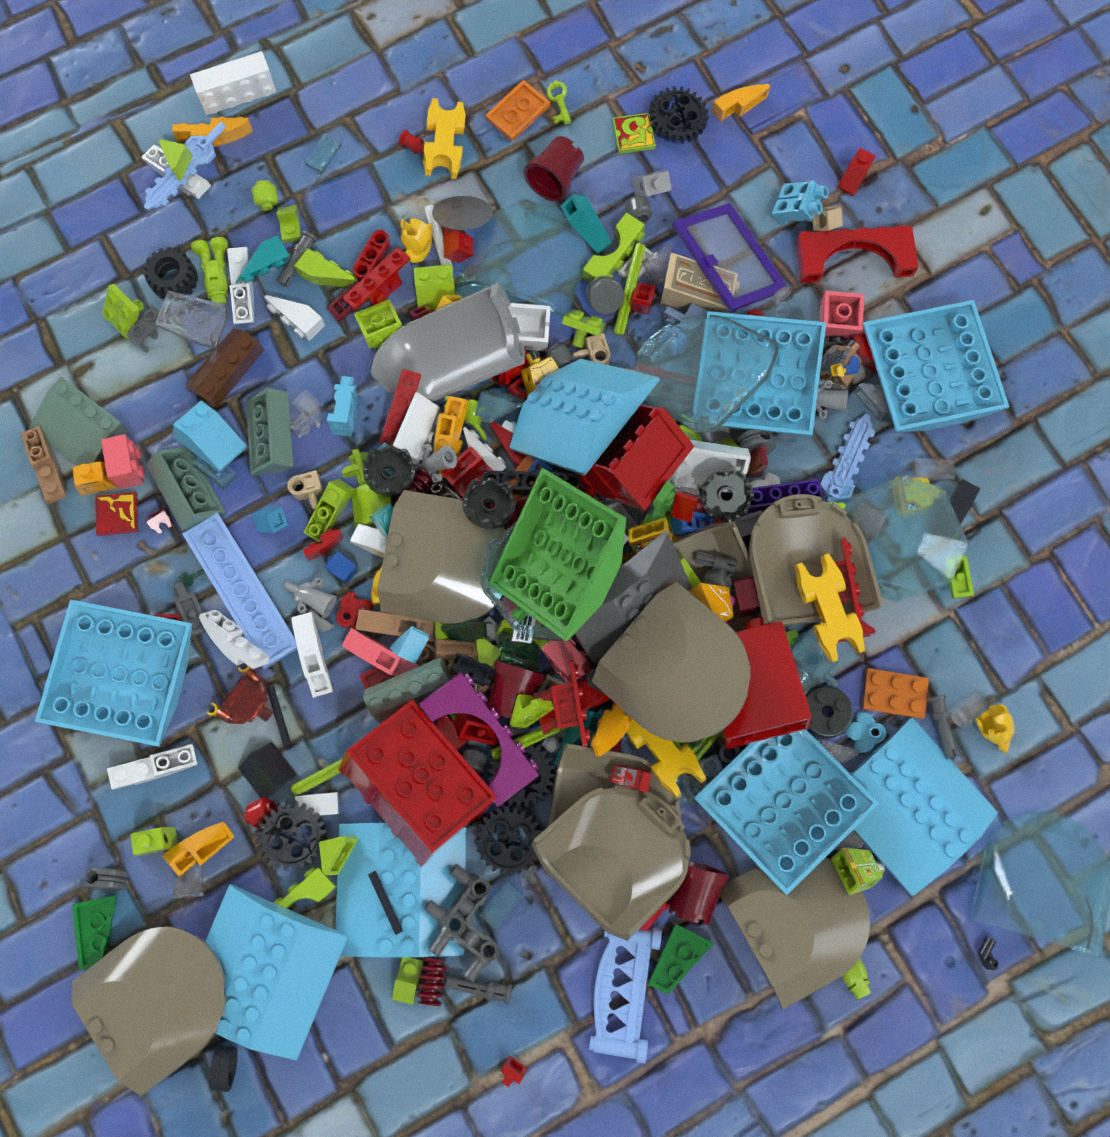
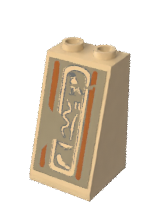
M671 253L660 305L688 310L690 305L694 303L710 312L730 313L697 262ZM714 267L731 294H737L739 283L736 282L737 275Z

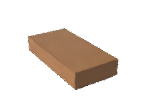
M435 640L436 658L442 657V659L455 660L456 654L459 653L477 661L478 653L475 642Z

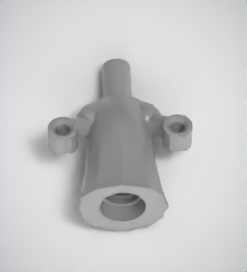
M829 379L818 386L816 411L821 418L827 416V411L823 410L821 406L844 413L846 409L848 389L824 390V388H830L832 385V381Z
M423 445L421 447L424 453L422 456L423 461L415 466V472L419 473L418 469L422 468L428 475L432 476L434 483L442 481L441 474H437L436 471L453 469L457 465V457L453 448L444 445L441 449L430 455V451H432L431 445Z
M316 578L313 582L304 583L300 586H296L288 581L284 584V589L294 593V600L298 603L297 609L301 614H305L307 611L305 603L326 618L333 610L337 600V596L313 589L316 586L318 588L323 586L324 582L321 578Z

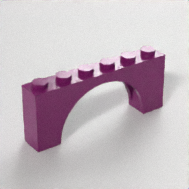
M459 672L423 699L419 705L432 722L447 714L466 713L482 719L494 730L501 745V759L495 775L487 785L497 796L494 803L498 807L539 775L536 770L539 767L532 758L528 760L524 755L526 750L519 741L514 742L511 738L513 732L506 724L502 726L498 720L500 715L494 707L489 709L485 703L487 698L482 691L479 690L477 692L473 688L474 681L469 674L466 673L464 675L462 672Z

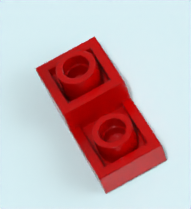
M340 529L325 531V534L320 535L322 543L314 542L309 544L307 548H304L303 551L307 560L311 561L324 555L340 543L344 538Z

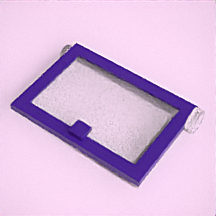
M721 201L713 209L675 220L671 224L730 312L772 297L775 303H779L791 294L790 289L730 203L726 204L724 201Z

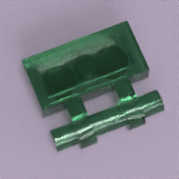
M502 631L499 635V652H502L501 660L512 666L517 665L529 671L539 672L541 665L536 663L539 660L538 645L534 641H531V643L512 641L513 634Z

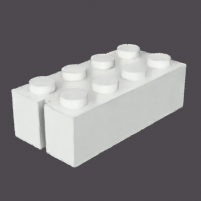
M262 51L190 74L206 115L215 114L221 110L233 108L236 105L276 93Z
M511 303L508 308L512 318H517L521 330L518 333L519 342L524 344L525 350H548L551 306Z
M690 440L695 447L668 481L676 485L702 488L705 480L718 470L732 469L745 476L751 458L749 450L747 448ZM725 489V490L722 491V492L732 493V491L729 490V489Z

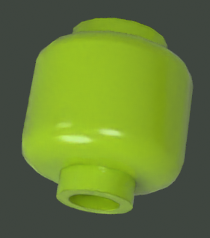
M257 181L256 185L252 187L254 205L260 207L261 210H272L273 206L278 203L276 186L270 181Z

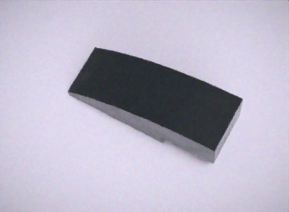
M962 479L954 489L949 501L946 502L930 536L948 545L970 510L981 488Z

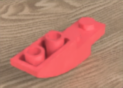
M354 628L350 629L342 644L344 648L389 675L398 676L420 666L417 663L414 664L397 656L387 646Z

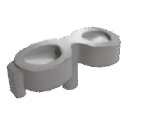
M312 608L307 611V613L312 612L317 628L321 632L334 628L333 624L331 625L328 621L324 620L326 619L325 617L321 616L319 618Z

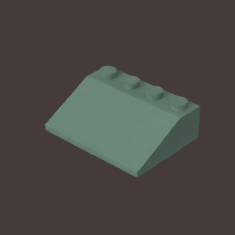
M60 377L49 389L29 426V429L40 426L48 443L77 466L101 462L104 458L101 439L124 435L128 431L119 420L63 377Z

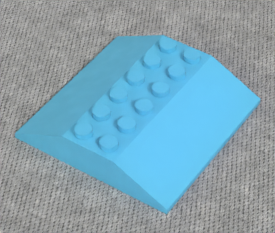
M974 300L863 322L864 331L896 432L934 430L962 424L1009 408Z
M707 311L692 424H698L697 419L705 417L706 419V417H710L711 426L748 430L758 429L767 432L812 436L826 322Z
M579 359L547 374L541 379L536 389L528 395L527 400L522 405L509 448L518 453L585 476L660 379L656 376L585 359Z
M70 600L35 722L160 747L177 708L186 674L192 624Z
M912 717L850 773L879 803L854 831L911 897L950 868L982 836L998 814L994 807L950 759H945L944 752Z
M807 730L750 743L694 797L721 829L786 895L879 805L878 801Z
M387 823L339 824V837L356 836L359 838L340 873L337 875L336 931L349 936L341 956L436 957L429 950V947L439 935L438 921L423 909L430 900H433L444 910H448L462 891L463 885L453 878L449 872L455 864L466 870V827L434 853L431 859L421 868L416 862V857L399 837L396 838L391 833L392 829ZM374 871L377 872L403 929V932L395 935L368 876V874ZM455 919L449 922V927L452 931L457 927ZM449 941L440 956H462L465 950L454 941Z
M230 884L205 941L218 957L226 982L223 983L224 996H227L224 1016H221L217 1026L218 1030L215 1034L251 1050L297 1060L349 936Z

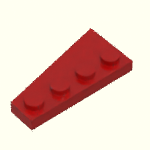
M587 679L577 682V686H582L583 692L580 705L585 707L586 711L610 699L606 694L596 692L588 684ZM551 689L533 694L534 699L541 698L553 703ZM554 709L539 719L543 735L557 727Z

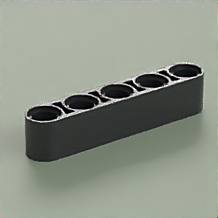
M491 470L485 472L481 480L485 481L487 478H494L499 483H509L515 479L517 480L516 484L511 486L512 495H530L533 487H528V484L532 480H537L540 472ZM551 472L569 484L573 481L578 482L576 488L583 491V483L577 474Z

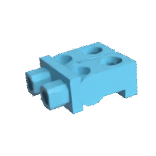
M815 180L783 184L778 197L779 200L775 204L772 215L780 225H787L788 221L794 220L812 221L814 215L821 214L823 205L820 200L828 197L829 190L826 186H818Z
M341 376L340 385L335 384L334 414L328 413L327 418L333 435L353 436L357 411L355 405L359 406L360 401L353 377Z

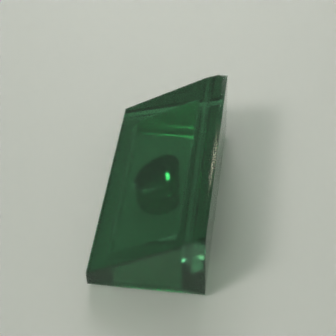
M470 621L441 627L443 633L450 640L471 641L487 638V625L485 622Z

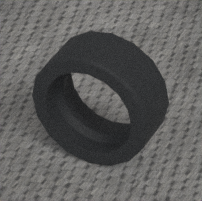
M218 1046L216 1048L209 1073L210 1090L229 1092L232 1088L238 1060L236 1047Z

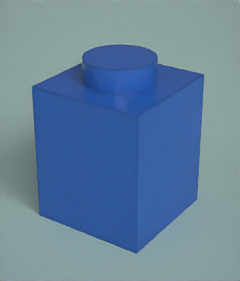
M338 551L335 555L332 554L326 561V570L345 585H348L359 571L356 564Z

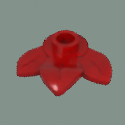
M354 591L347 593L340 601L341 609L336 613V622L341 627H353L355 629L359 609L372 611L373 603L369 600H357ZM343 614H348L350 619L345 620Z

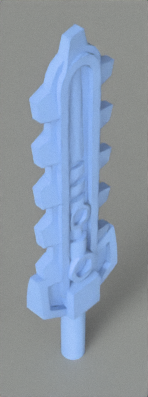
M219 122L207 137L204 135L190 136L184 145L187 146L193 158L183 179L179 181L171 168L167 167L164 170L166 174L163 178L158 177L154 180L156 185L145 190L147 193L145 209L149 211L160 206L166 207L169 203L167 199L171 195H177V188L180 185L185 186L187 184L186 178L189 175L194 176L197 170L195 168L198 165L203 166L205 163H210L216 157L212 142L226 128L222 122Z
M866 413L855 422L850 421L848 427L851 431L849 434H844L843 437L846 443L844 447L839 446L837 451L840 453L839 459L834 458L832 462L835 468L833 472L829 471L828 474L825 472L820 487L826 496L825 498H827L826 502L849 500L853 493L855 485H853L854 481L851 477L858 474L859 468L856 465L858 462H863L865 456L862 454V451L868 450L870 443L867 442L868 437L873 438L875 434L870 421L871 416Z

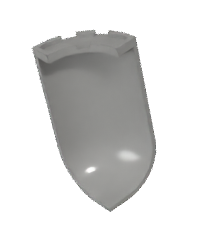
M499 282L399 328L378 349L370 371L373 378L388 393L394 396L403 368L420 373L422 376L417 393H420L432 402L524 364V344L519 342L518 333L521 330L517 318H512L508 308L511 303Z

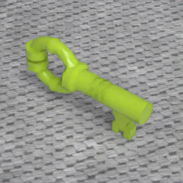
M557 80L554 83H549L547 97L557 103L560 110L558 116L552 117L555 120L554 124L564 121V124L567 125L571 123L564 102L567 86ZM555 87H561L563 90L562 94L553 97L551 90H554Z

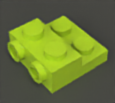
M390 299L354 313L369 349L373 347L380 348L388 337L403 327Z

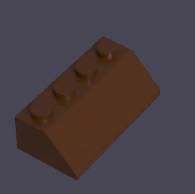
M233 328L184 388L216 410L263 353L264 350L260 342L245 331Z

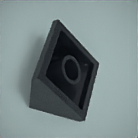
M273 742L250 753L238 768L260 798H269L297 776Z

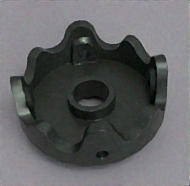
M387 445L379 450L371 449L363 469L364 480L367 486L376 494L386 497L402 494L404 490L407 491L413 482L415 467L408 450L397 449L392 445ZM391 469L395 474L388 477L384 475L383 471Z
M722 469L712 473L705 480L701 489V500L707 513L711 517L724 522H733L745 515L754 498L753 489L748 479L740 472L732 469ZM725 489L732 491V497L728 500L721 498V492Z
M487 478L482 482L473 479L464 494L462 505L465 516L474 525L484 529H496L510 521L515 510L516 501L512 495V487L508 482L499 483L494 478ZM486 502L491 503L494 508L488 509L483 504Z
M820 686L806 694V700L812 716L808 730L813 736L818 738H834L849 728L853 718V707L848 696L843 691L832 686ZM824 706L831 708V717H825L822 714Z

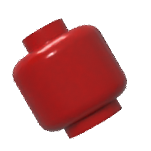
M266 797L252 801L246 807V812L244 813L245 821L254 828H261L258 822L266 821L263 814L270 816L269 808L271 807L276 811L278 810L277 805L273 800Z

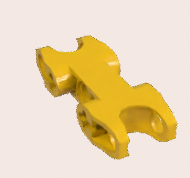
M432 98L428 108L426 130L435 131V142L425 141L423 157L425 176H431L433 168L443 166L450 171L451 179H457L461 168L463 146H456L453 143L454 134L464 135L465 110L463 102L458 101L456 108L453 110H444L439 106L438 98Z
M828 553L821 556L823 567L821 577L811 576L803 563L796 564L794 567L797 588L805 604L814 602L821 620L820 624L813 627L818 645L829 662L832 663L838 661L836 645L840 639L848 640L857 654L865 651L863 630L857 615L854 612L845 614L838 595L839 592L846 590L845 582L841 571Z
M635 720L626 732L628 739L636 749L643 745L648 747L658 761L650 767L660 784L676 799L682 796L676 784V779L679 775L684 773L691 774L700 783L706 780L696 755L686 743L677 749L672 741L653 735L641 727Z

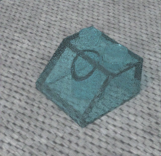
M497 389L483 391L480 394L475 415L481 417V420L484 422L492 423V421H499V419L520 410L526 399Z

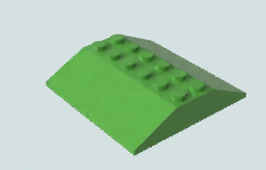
M542 468L489 584L560 638L568 641L603 604L622 564L626 517Z

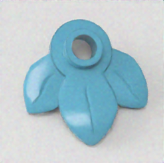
M859 712L856 715L857 722L851 723L844 733L856 741L853 748L855 753H867L873 749L875 744L881 743L885 739L886 730L882 724L875 722L873 716L868 713ZM872 730H879V735L873 736L871 734Z

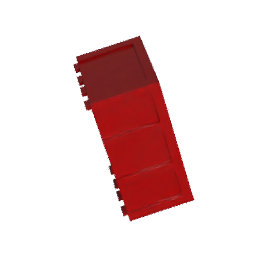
M641 404L585 476L555 466V468L562 473L577 474L584 488H593L597 495L645 511L695 446L664 407L657 408ZM573 481L570 484L576 487L578 482Z
M413 699L346 750L338 769L343 776H347L364 796L363 800L368 805L370 804L392 829L391 833L396 838L399 837L416 857V862L421 868L431 859L434 853L476 817H481L497 798L495 793Z

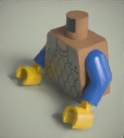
M850 340L845 347L833 345L822 356L820 379L823 381L829 379L832 383L848 386L854 374L858 373L861 359L856 354L859 344L854 340Z

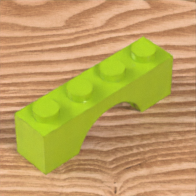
M626 212L615 227L614 236L618 240L619 247L615 252L607 256L593 255L583 268L582 278L589 283L600 276L613 278V273L619 271L623 266V260L626 256L630 257L633 253L635 244L643 240L645 224Z
M312 867L304 875L306 879L303 882L293 884L287 890L289 894L284 899L279 897L274 903L290 909L297 900L302 898H309L320 902L337 887V884L329 875L322 873V867L317 869Z

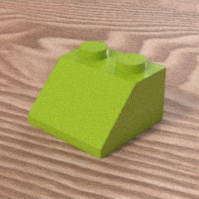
M452 264L414 268L418 307L427 304L432 312H434L443 296L456 295Z
M366 483L355 488L352 495L355 529L358 524L376 527L369 516L384 505L391 504L393 507L392 497L376 494Z

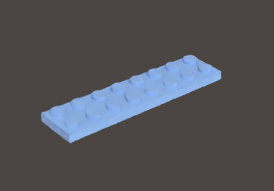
M216 513L182 533L236 624L243 629L244 637L270 656L269 663L262 667L266 669L297 650L294 635L221 516Z

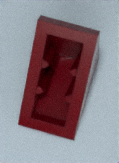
M754 576L733 580L740 617L760 613L761 608Z

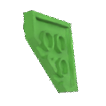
M669 481L665 483L656 496L651 509L653 512H648L642 525L661 519L667 511H672L676 493L675 486Z

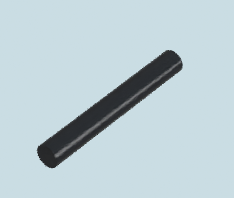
M271 686L266 688L283 747L286 748L292 744L275 687Z
M374 871L368 874L395 935L403 932L377 872Z

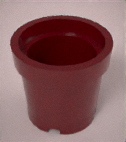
M556 137L538 157L533 158L524 168V177L530 188L542 198L553 202L562 201L570 190V183L584 161L581 149L579 147L576 149L572 145L573 141L566 137Z
M494 660L492 668L496 670L487 706L489 709L494 707L499 715L511 718L517 696L519 694L533 696L537 692L538 687L542 686L546 675Z
M689 861L688 872L679 889L671 897L668 912L670 914L675 912L674 916L694 923H698L699 919L705 920L704 925H710L722 887L726 886L730 874L704 864Z

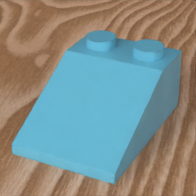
M202 401L173 424L174 439L219 472L247 448V445L221 416Z

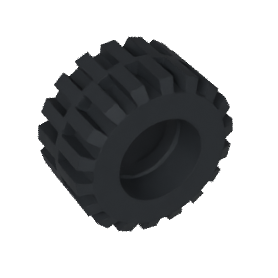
M167 247L166 250L161 248L158 249V253L154 251L152 257H148L146 260L148 264H144L143 267L145 269L143 274L146 282L154 294L158 295L162 300L166 299V301L171 302L174 299L177 302L179 298L186 299L187 294L191 295L193 293L192 288L196 289V282L198 281L197 271L185 252H180L177 248H174V250L171 247ZM173 269L179 270V273L173 279L162 280L168 271Z

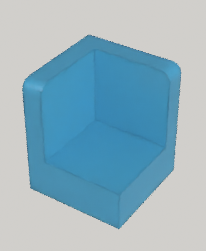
M266 506L252 513L256 529L260 533L273 534L288 526L282 507Z

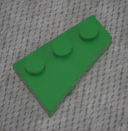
M118 895L72 904L79 970L89 969L106 956Z
M674 924L648 985L668 995L715 943Z

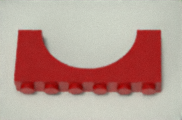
M899 225L889 228L881 226L872 229L862 227L854 230L844 228L837 231L820 232L808 230L799 233L796 239L801 283L820 282L824 274V263L834 254L848 249H863L879 255L891 267L894 278L913 277L918 270L912 226Z

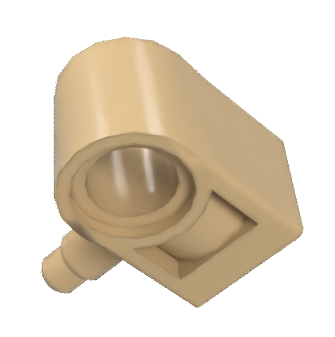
M842 206L824 207L821 214L814 215L813 220L807 222H813L814 231H829L842 227Z
M604 333L599 336L586 337V349L573 353V358L575 359L588 356L589 361L609 365L610 351ZM601 356L605 360L598 361L596 357Z
M317 470L294 476L287 484L289 492L295 499L305 500L309 498L312 509H316L318 505L316 496L324 493ZM298 485H304L301 491H295V488Z

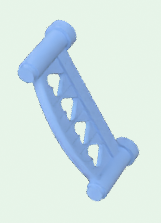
M653 927V929L648 931L639 929L628 941L608 934L605 931L604 937H608L609 941L599 964L594 989L595 1037L591 1036L589 1050H593L594 1053L637 1059V1063H646L648 1041L639 1038L651 949L660 950L662 928ZM623 946L635 958L621 965L616 964L615 957L618 955L616 948ZM620 968L632 981L619 987H614L612 985V980L615 978L613 975L614 969ZM618 991L630 1003L612 1010L609 1007V1002L612 1000L610 993ZM613 1013L627 1026L610 1033L606 1030V1025L609 1023L607 1016Z

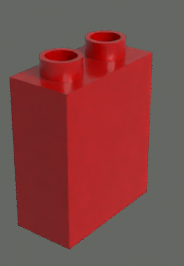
M763 617L747 622L745 624L746 630L736 632L745 646L747 657L750 661L751 679L749 680L747 691L748 696L741 711L721 731L726 749L810 728L811 712L782 621L764 625Z

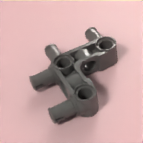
M455 864L449 874L463 885V889L448 910H444L433 900H430L423 909L438 921L437 924L439 926V935L429 947V950L436 956H440L449 941H454L473 956V961L462 976L471 983H474L482 969L489 966L499 955L498 945L489 936L481 934L472 927L471 923L472 915L479 906H482L490 892V884L487 880L478 877L476 874L471 875L458 864ZM476 883H479L482 887L479 895L474 890ZM452 919H455L457 922V927L454 931L449 927V922ZM486 945L490 947V955L488 957H485L483 954V949Z

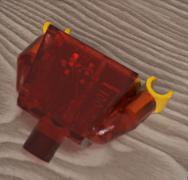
M248 665L245 670L238 666L242 676L220 705L211 703L215 707V711L213 713L207 711V714L216 716L228 724H244L247 721L251 723L256 716L267 722L273 711L264 706L269 698L266 696L268 689L263 677Z

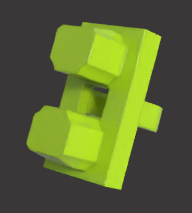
M358 449L352 450V455L349 456L351 465L346 466L341 471L343 477L355 476L358 486L365 484L363 469L369 452L359 453Z

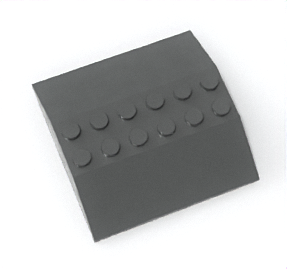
M664 531L619 568L603 604L575 633L595 668H597L602 657L657 593L676 582L687 591L692 589L668 532Z

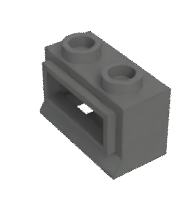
M152 306L127 332V336L134 345L147 353L149 350L143 345L145 339L148 336L152 339L158 338L159 335L154 329L160 322L168 327L172 324L165 314Z

